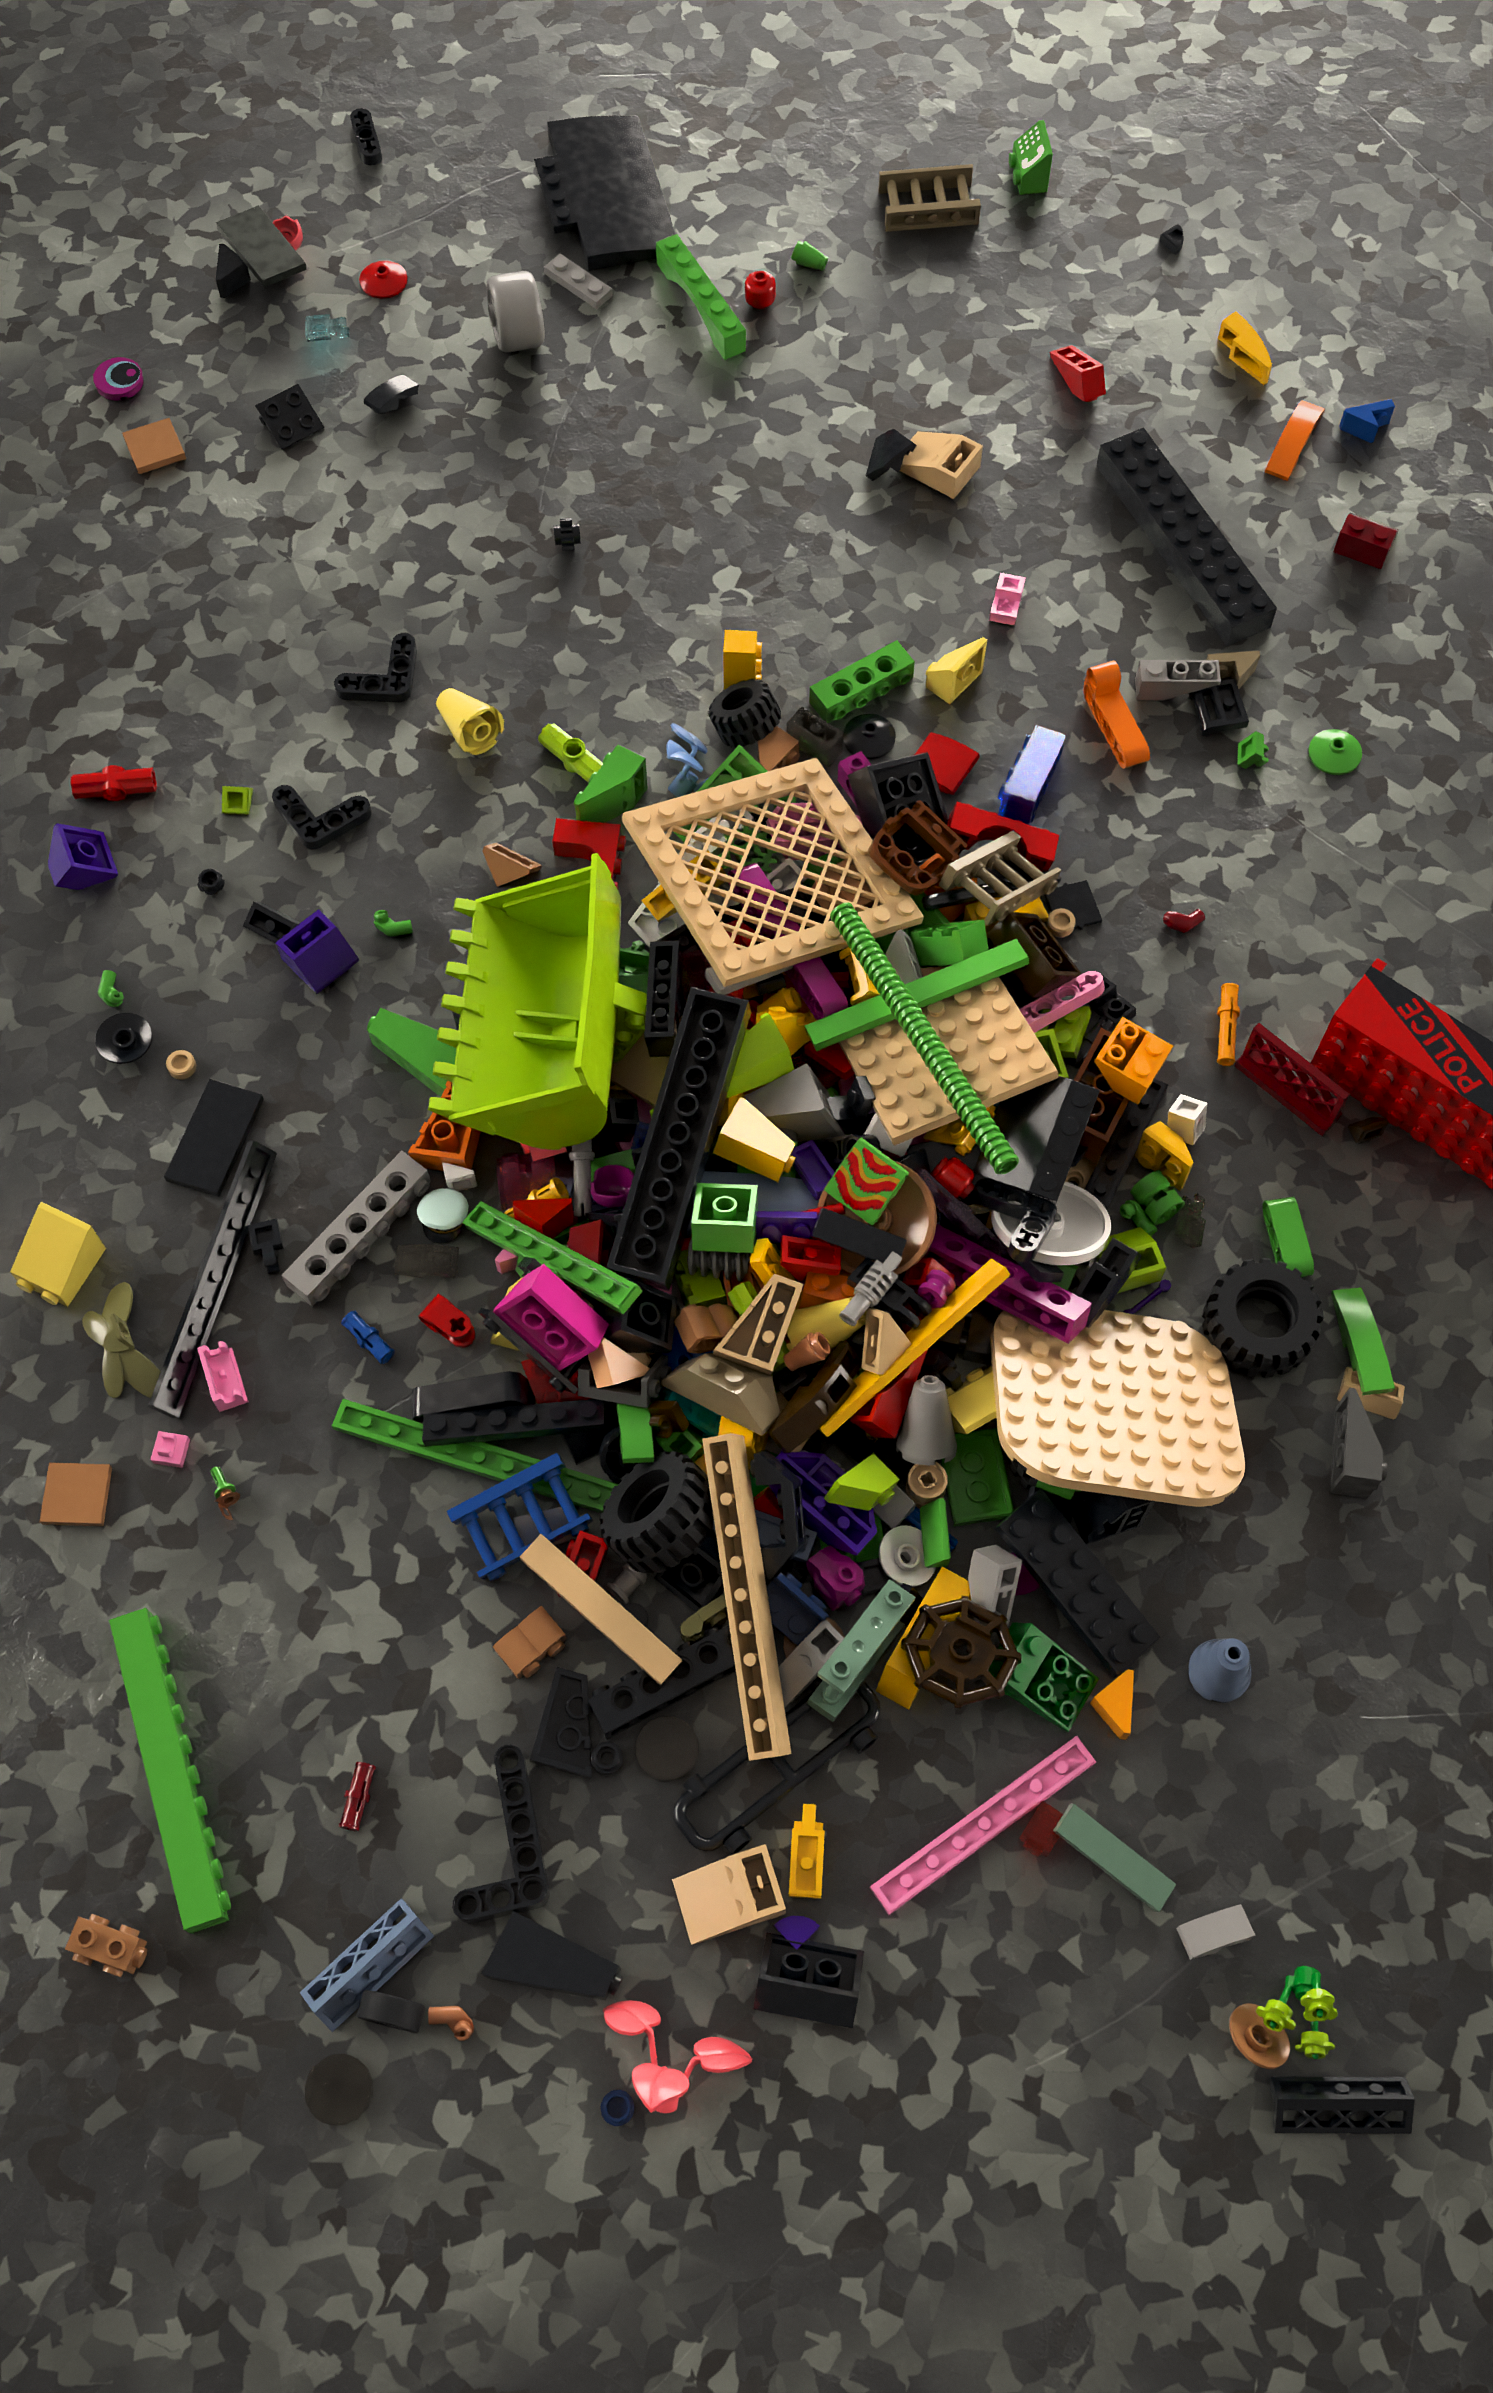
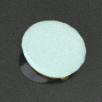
M440 1188L426 1194L417 1206V1215L422 1222L426 1237L432 1242L439 1244L455 1239L464 1226L462 1222L467 1217L469 1205L463 1194L454 1189Z

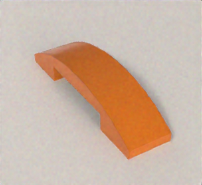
M1303 400L1298 404L1272 453L1265 473L1286 481L1289 480L1304 446L1324 413V408Z

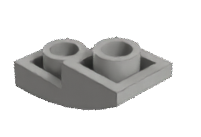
M1241 1904L1202 1916L1176 1928L1190 1960L1217 1953L1224 1947L1249 1941L1256 1936Z

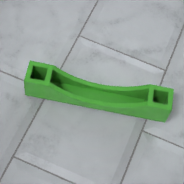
M678 234L656 242L658 267L668 280L678 283L689 295L708 329L714 346L724 360L745 352L746 329Z

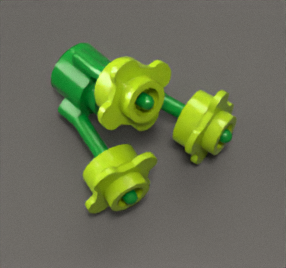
M1300 1966L1294 1970V1976H1286L1285 1988L1280 1999L1268 2000L1265 2007H1257L1256 2013L1264 2019V2025L1270 2030L1276 2032L1286 2028L1294 2030L1296 2023L1291 2020L1293 2011L1286 2004L1291 1991H1293L1295 1997L1305 2007L1303 2016L1307 2021H1310L1311 2030L1301 2033V2044L1296 2045L1295 2050L1305 2052V2056L1308 2058L1322 2059L1326 2057L1329 2050L1335 2049V2044L1329 2042L1328 2034L1318 2031V2021L1333 2020L1338 2016L1337 2009L1333 2007L1335 1998L1328 1991L1321 1989V1973L1317 1969L1310 1966Z

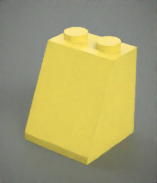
M40 1202L10 1272L17 1280L16 1285L20 1289L28 1293H32L34 1290L40 1293L41 1298L48 1303L57 1305L59 1302L68 1307L106 1248L91 1225Z

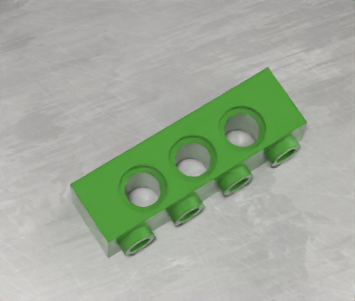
M896 640L810 686L809 703L826 724L839 720L848 712L856 708H862L874 698L884 696L891 689L908 683L913 678L915 661Z

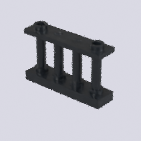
M524 1257L517 1266L524 1272L522 1275L524 1277L541 1266V1264L535 1258ZM484 1308L479 1310L478 1313L485 1319L482 1322L483 1325L494 1334L500 1332L550 1377L548 1383L560 1393L567 1391L575 1394L578 1388L569 1379L587 1359L588 1355L559 1372L494 1312Z

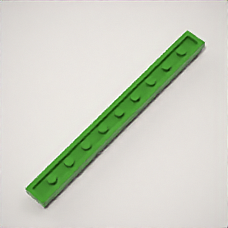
M342 1399L332 1424L333 1430L499 1482L542 1461L485 1442L425 1447L422 1441L423 1423L346 1399ZM563 1468L560 1470V1478L573 1504L595 1512H604L603 1506L605 1501L610 1498V1492L614 1486L619 1485L572 1469ZM543 1479L533 1484L534 1489L532 1492L557 1499L549 1482H545Z

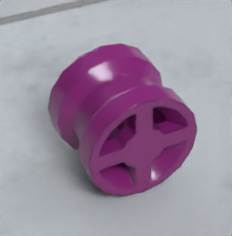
M931 1270L926 1276L927 1282L919 1286L917 1294L926 1300L931 1307L941 1308L946 1303V1296L953 1293L956 1285L948 1274L940 1270Z

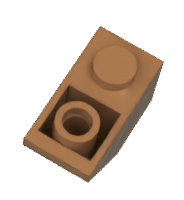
M778 726L774 727V730L765 738L758 741V762L767 771L796 764L800 757L799 741Z

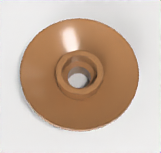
M1246 2003L1238 2006L1230 2016L1229 2028L1232 2039L1239 2051L1250 2062L1259 2067L1275 2069L1282 2066L1290 2054V2042L1285 2029L1276 2032L1267 2028L1263 2023L1264 2019L1256 2013L1259 2005Z

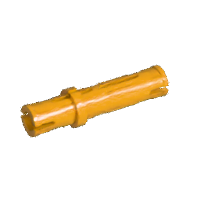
M1225 983L1221 986V1006L1217 1009V1015L1220 1017L1217 1063L1222 1066H1231L1235 1063L1237 1018L1240 1016V1008L1238 1007L1239 986L1235 983Z

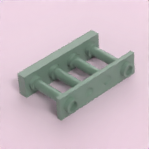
M889 1579L818 1672L817 1676L823 1681L810 1696L807 1704L834 1722L903 1630L905 1624L900 1619L916 1597Z

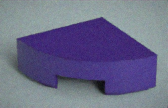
M789 1916L776 1922L773 1927L787 1940L804 1943L818 1930L820 1925L804 1916ZM790 1942L796 1950L801 1946V1944Z

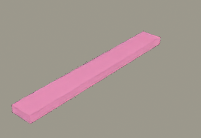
M1075 1736L871 1885V1891L887 1914L891 1915L1092 1767L1096 1760L1078 1736Z

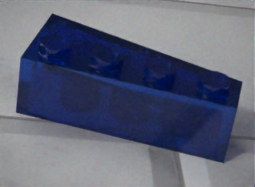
M1037 725L1032 735L1027 734L1022 747L1024 751L1019 750L1015 759L1014 766L1016 768L1011 766L1006 779L1008 784L1003 783L998 794V799L1002 800L998 813L1000 816L1019 820L1030 825V822L1033 823L1039 803L1043 800L1048 783L1051 781L1061 758L1067 735Z

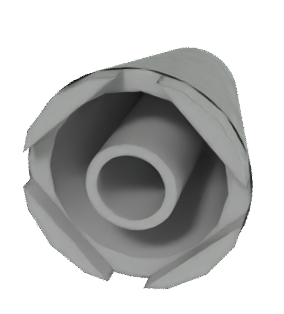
M932 1375L923 1376L914 1383L896 1441L897 1453L899 1451L902 1452V1458L914 1464L935 1465L936 1460L945 1458L944 1463L951 1461L957 1452V1441L946 1387L939 1378Z

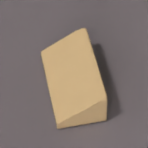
M1346 1367L1337 1399L1340 1402L1349 1388H1355L1366 1411L1390 1419H1396L1403 1404L1405 1386L1394 1382L1395 1389L1393 1392L1362 1395L1357 1371Z

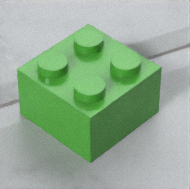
M697 1183L691 1222L692 1250L753 1253L756 1234V1214L758 1212V1185Z

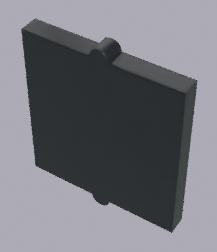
M1087 880L1072 884L1064 883L1063 886L1056 887L1049 895L1044 894L1051 912L1060 908L1072 912L1075 917L1074 929L1082 930L1085 926L1102 922L1101 914Z

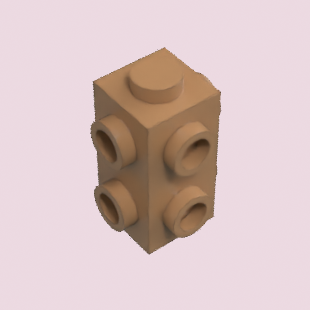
M91 1914L89 1920L78 1916L65 1947V1950L74 1953L72 1960L90 1967L93 1960L103 1963L105 1965L102 1971L121 1977L124 1971L134 1974L136 1968L142 1966L147 1955V1949L145 1948L147 1941L138 1938L139 1930L122 1924L119 1930L108 1927L110 1920Z

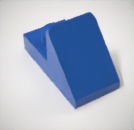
M1392 399L1346 408L1339 427L1344 432L1373 443L1378 427L1389 424L1395 405Z

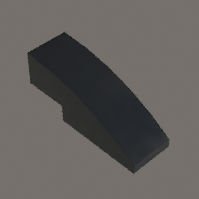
M1112 1238L1098 1262L1094 1261L1074 1293L1092 1303L1086 1323L1087 1328H1090L1107 1308L1142 1258L1140 1253L1115 1238Z

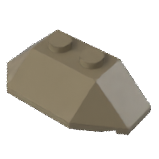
M713 1353L703 1354L678 1365L661 1380L662 1386L761 1436L770 1429L780 1415L772 1376L713 1355Z

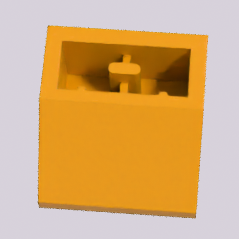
M1122 1017L1094 1062L1113 1091L1138 1105L1165 1063L1173 1045Z

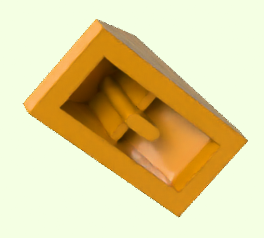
M1127 1669L1094 1696L1090 1702V1705L1116 1736L1123 1740H1126L1131 1734L1134 1670Z

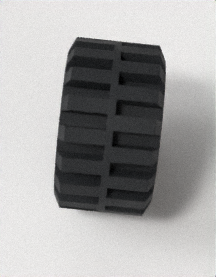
M760 679L743 680L729 686L715 697L708 711L710 720L722 742L734 748L739 744L745 747L762 740L774 730L782 716L768 684Z

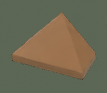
M498 843L489 844L483 848V854L497 887L537 872L542 867L541 864Z

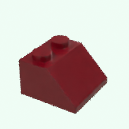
M1349 513L1333 552L1382 569L1399 529L1354 513Z

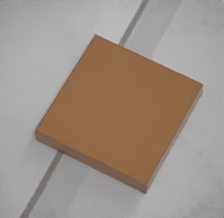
M170 418L122 433L138 474L186 459Z
M49 1463L40 1523L42 1525L104 1526L112 1472L110 1464Z

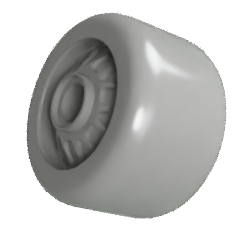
M517 271L491 276L487 280L486 286L488 312L498 348L502 352H515L540 347L544 343L545 329L539 292L532 273L529 271Z

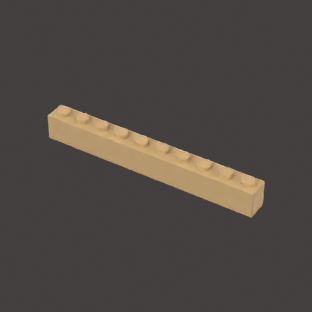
M734 1433L703 1438L748 1759L751 1761L791 1754L745 1439L743 1435Z

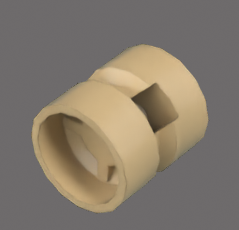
M935 1462V1465L930 1466L915 1464L910 1469L905 1494L914 1501L917 1508L920 1509L936 1499L944 1498L948 1484V1476L945 1469L937 1462Z

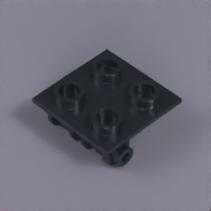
M299 384L255 405L260 413L259 419L261 423L267 425L281 450L324 428Z

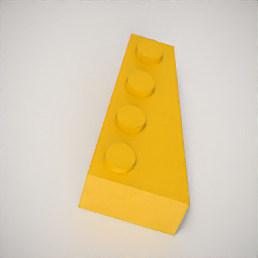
M943 1566L941 1567L886 1663L876 1692L904 1708L910 1709L920 1689L914 1685L916 1680L906 1652L901 1648V1641L907 1637L919 1615V1608L923 1605L932 1606L961 1599V1596H968V1600L971 1601L968 1580ZM958 1612L941 1616L940 1618L943 1621L948 1620V1622L955 1621L960 1614ZM928 1624L920 1639L930 1640L935 1628ZM919 1650L925 1670H928L932 1667L928 1651Z

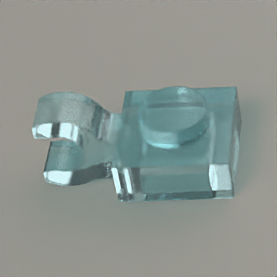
M330 314L306 316L305 336L307 342L331 340V334L340 338L349 337V327H347V319L345 317L331 319Z

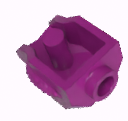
M829 1545L807 1560V1570L813 1579V1588L832 1611L843 1604L849 1607L862 1596L861 1591L865 1587L863 1571L851 1558L840 1554Z

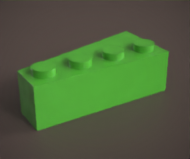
M984 920L916 925L903 929L912 939L920 968L929 965H953L988 951ZM896 932L875 938V942L879 944L884 955Z

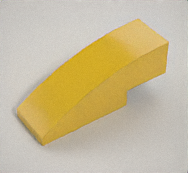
M1235 311L1222 321L1218 340L1231 349L1229 358L1261 384L1265 385L1268 383L1272 368L1269 353L1254 328Z

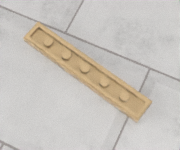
M542 1534L520 1556L522 1562L659 1685H662L680 1665L682 1659Z

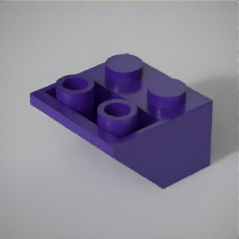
M319 909L276 942L281 959L316 994L359 961L358 956L338 928Z

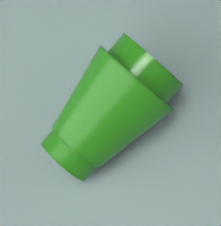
M798 241L791 257L792 260L796 261L797 265L821 271L824 270L828 261L827 256L807 241H804V243Z

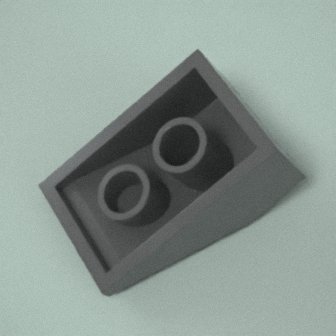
M1349 1388L1335 1408L1330 1493L1367 1499L1374 1490L1378 1489L1381 1481H1385L1387 1463L1383 1462V1449L1356 1389Z

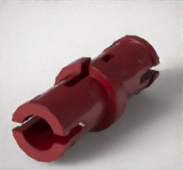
M356 1762L355 1764L356 1767L350 1789L345 1791L344 1797L347 1800L338 1826L356 1832L360 1829L359 1826L365 1804L369 1803L371 1798L368 1793L374 1770H376V1766L364 1762Z

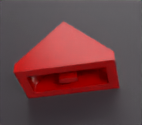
M572 1198L513 1201L514 1219L551 1239L574 1222Z

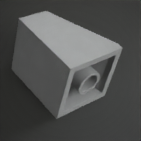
M807 1063L745 1095L746 1100L777 1128H787L797 1133V1142L846 1135L843 1127L834 1119L828 1105L827 1098L830 1097L829 1092Z

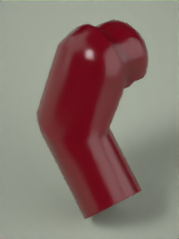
M1196 909L1189 915L1168 911L1163 916L1165 925L1182 933L1190 931L1205 920V914L1200 909Z

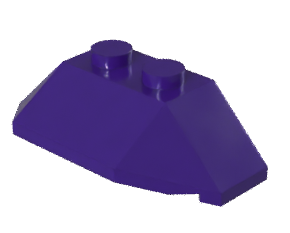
M782 1451L776 1458L801 1480L804 1525L808 1529L818 1532L817 1536L827 1545L857 1556L877 1533L873 1508L866 1511L828 1503L824 1499L834 1482L846 1473L825 1454L810 1452L784 1453ZM769 1485L777 1498L778 1489H781V1485Z

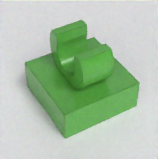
M1255 731L1238 743V766L1247 769L1253 764L1261 767L1268 762V758L1264 757V753L1269 748L1264 744L1263 734Z

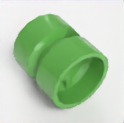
M1156 1170L1142 1178L1130 1191L1140 1206H1146L1145 1213L1154 1225L1166 1222L1185 1205V1202L1175 1189L1169 1190L1170 1183L1160 1170Z

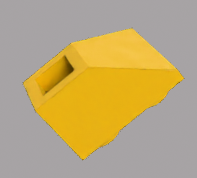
M1161 1121L1147 1127L1143 1131L1135 1157L1143 1167L1153 1171L1160 1170L1169 1181L1170 1186H1174L1181 1191L1194 1163L1184 1139Z

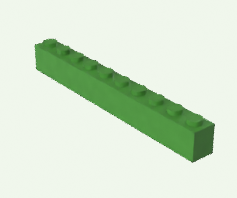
M143 1608L110 1619L109 1623L183 1930L192 1934L229 1921L227 1911L231 1910V1902L227 1891H222L219 1879L223 1878V1870L219 1859H214L211 1847L215 1846V1838L211 1827L206 1828L203 1816L208 1814L207 1806L203 1796L198 1797L196 1784L200 1783V1778L196 1766L190 1765L188 1754L192 1753V1746L188 1735H183L180 1724L185 1722L184 1714L180 1704L175 1705L173 1693L177 1692V1686L173 1675H168L166 1663L170 1662L166 1646L160 1644L158 1634L162 1633V1626L157 1615L153 1616L147 1608Z

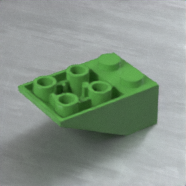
M617 745L612 753H607L602 767L598 772H594L591 775L588 786L583 792L580 791L574 800L576 820L606 823L633 809L648 789L646 758L620 745Z

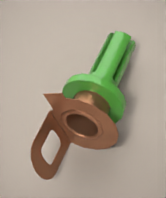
M213 1467L210 1473L217 1486L214 1492L217 1498L215 1501L219 1502L218 1505L223 1516L228 1520H232L233 1518L228 1507L240 1499V1494L235 1492L236 1489L233 1484H227L221 1468ZM223 1508L227 1509L229 1516L225 1515Z

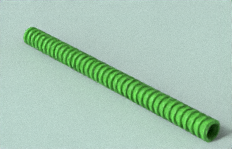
M842 903L836 906L830 914L832 922H834L840 934L843 935V939L847 942L853 954H855L856 959L864 968L865 973L868 974L869 979L872 980L873 985L878 993L881 994L882 999L885 1000L886 1005L891 1013L894 1014L895 1019L898 1020L899 1025L904 1033L907 1034L908 1039L911 1040L912 1045L916 1047L917 1053L925 1061L926 1067L934 1075V1079L938 1082L939 1087L943 1089V1093L947 1096L949 1102L952 1103V1107L956 1110L958 1116L961 1117L962 1122L966 1124L965 1126L970 1131L971 1136L975 1138L976 1144L980 1146V1150L984 1152L986 1159L994 1167L995 1173L1000 1175L1012 1171L1019 1163V1157L1014 1154L1013 1148L1005 1140L1004 1134L1000 1132V1128L996 1126L994 1119L986 1111V1107L982 1104L980 1098L977 1097L976 1092L972 1090L971 1084L963 1076V1072L959 1069L957 1063L954 1062L953 1057L948 1049L945 1048L944 1043L941 1042L940 1037L936 1035V1031L932 1028L930 1022L927 1021L926 1016L921 1008H919L917 1002L914 1001L913 996L905 987L904 982L901 981L900 976L897 975L896 970L892 968V964L884 955L879 944L875 942L874 937L851 903Z

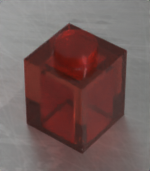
M1042 1800L1019 1837L1024 1842L1022 1846L1037 1857L1041 1854L1047 1857L1060 1837L1053 1830L1063 1814Z

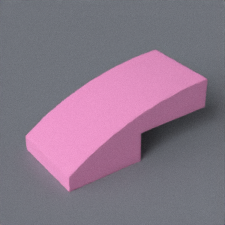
M1000 573L989 621L1015 625L1025 577Z

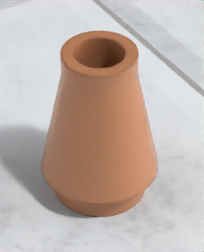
M808 1333L790 1352L783 1356L786 1366L791 1371H794L800 1367L825 1360L826 1355L831 1352V1348L822 1333Z

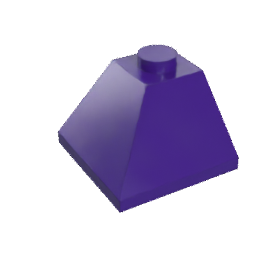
M59 823L54 825L48 867L56 887L81 890L118 876V871L104 832Z

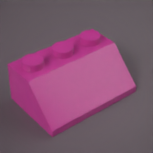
M544 1264L525 1275L493 1310L502 1321L558 1371L595 1351L609 1326L597 1312Z

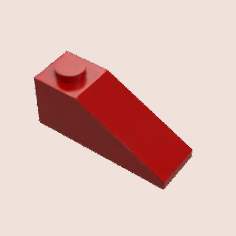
M1073 345L1050 352L1051 359L1075 396L1084 402H1091L1096 400L1098 396L1106 394L1103 364Z

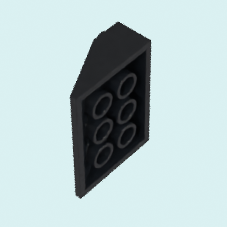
M928 752L866 766L848 775L863 827L872 840H874L886 820L890 817H895L906 807L911 810L919 800L946 825L948 823L947 813ZM907 823L891 837L894 844L900 850L906 851L912 856L914 863L918 867L937 853Z
M1058 1076L1057 1079L1001 1101L994 1116L996 1126L1000 1128V1132L1004 1134L1005 1140L1013 1148L1014 1154L1019 1157V1163L1012 1171L998 1175L995 1173L994 1167L990 1165L989 1160L986 1159L984 1152L981 1151L973 1170L974 1174L1047 1199L1056 1205L1100 1090L1072 1079Z

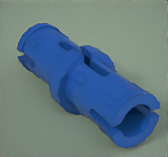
M356 1311L349 1312L343 1318L341 1324L357 1339V1344L361 1348H366L380 1364H385L393 1357L395 1350L379 1336V1331L375 1327H370Z

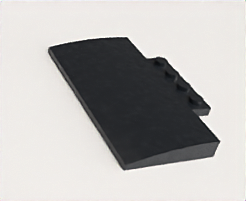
M588 116L547 122L548 136L554 155L534 159L554 234L573 230L577 231L588 271L656 259V242L676 233L638 116Z

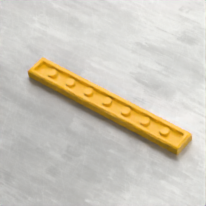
M993 1259L985 1263L947 1297L943 1307L933 1309L928 1316H925L920 1321L921 1323L916 1329L912 1328L905 1334L912 1344L884 1374H875L864 1370L853 1381L857 1385L841 1407L818 1430L826 1437L835 1432L1011 1275L1006 1267Z

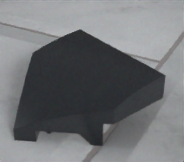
M895 429L881 434L875 440L865 476L874 481L887 472L890 467L899 472L904 455H909L910 451L913 452L917 445Z

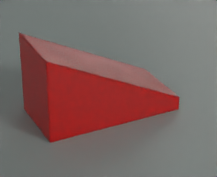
M769 1487L753 1497L756 1510L783 1519V1508L778 1506L777 1498Z

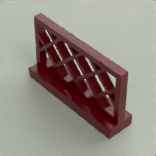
M1260 1023L1253 1028L1243 1054L1234 1064L1238 1070L1322 1137L1341 1118L1343 1114L1341 1110L1350 1095Z

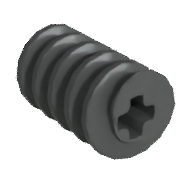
M691 1237L688 1247L687 1267L691 1276H694L698 1268H700L702 1277H707L711 1269L715 1279H718L722 1271H724L726 1280H731L735 1272L737 1280L742 1282L745 1275L748 1274L751 1253L692 1250Z

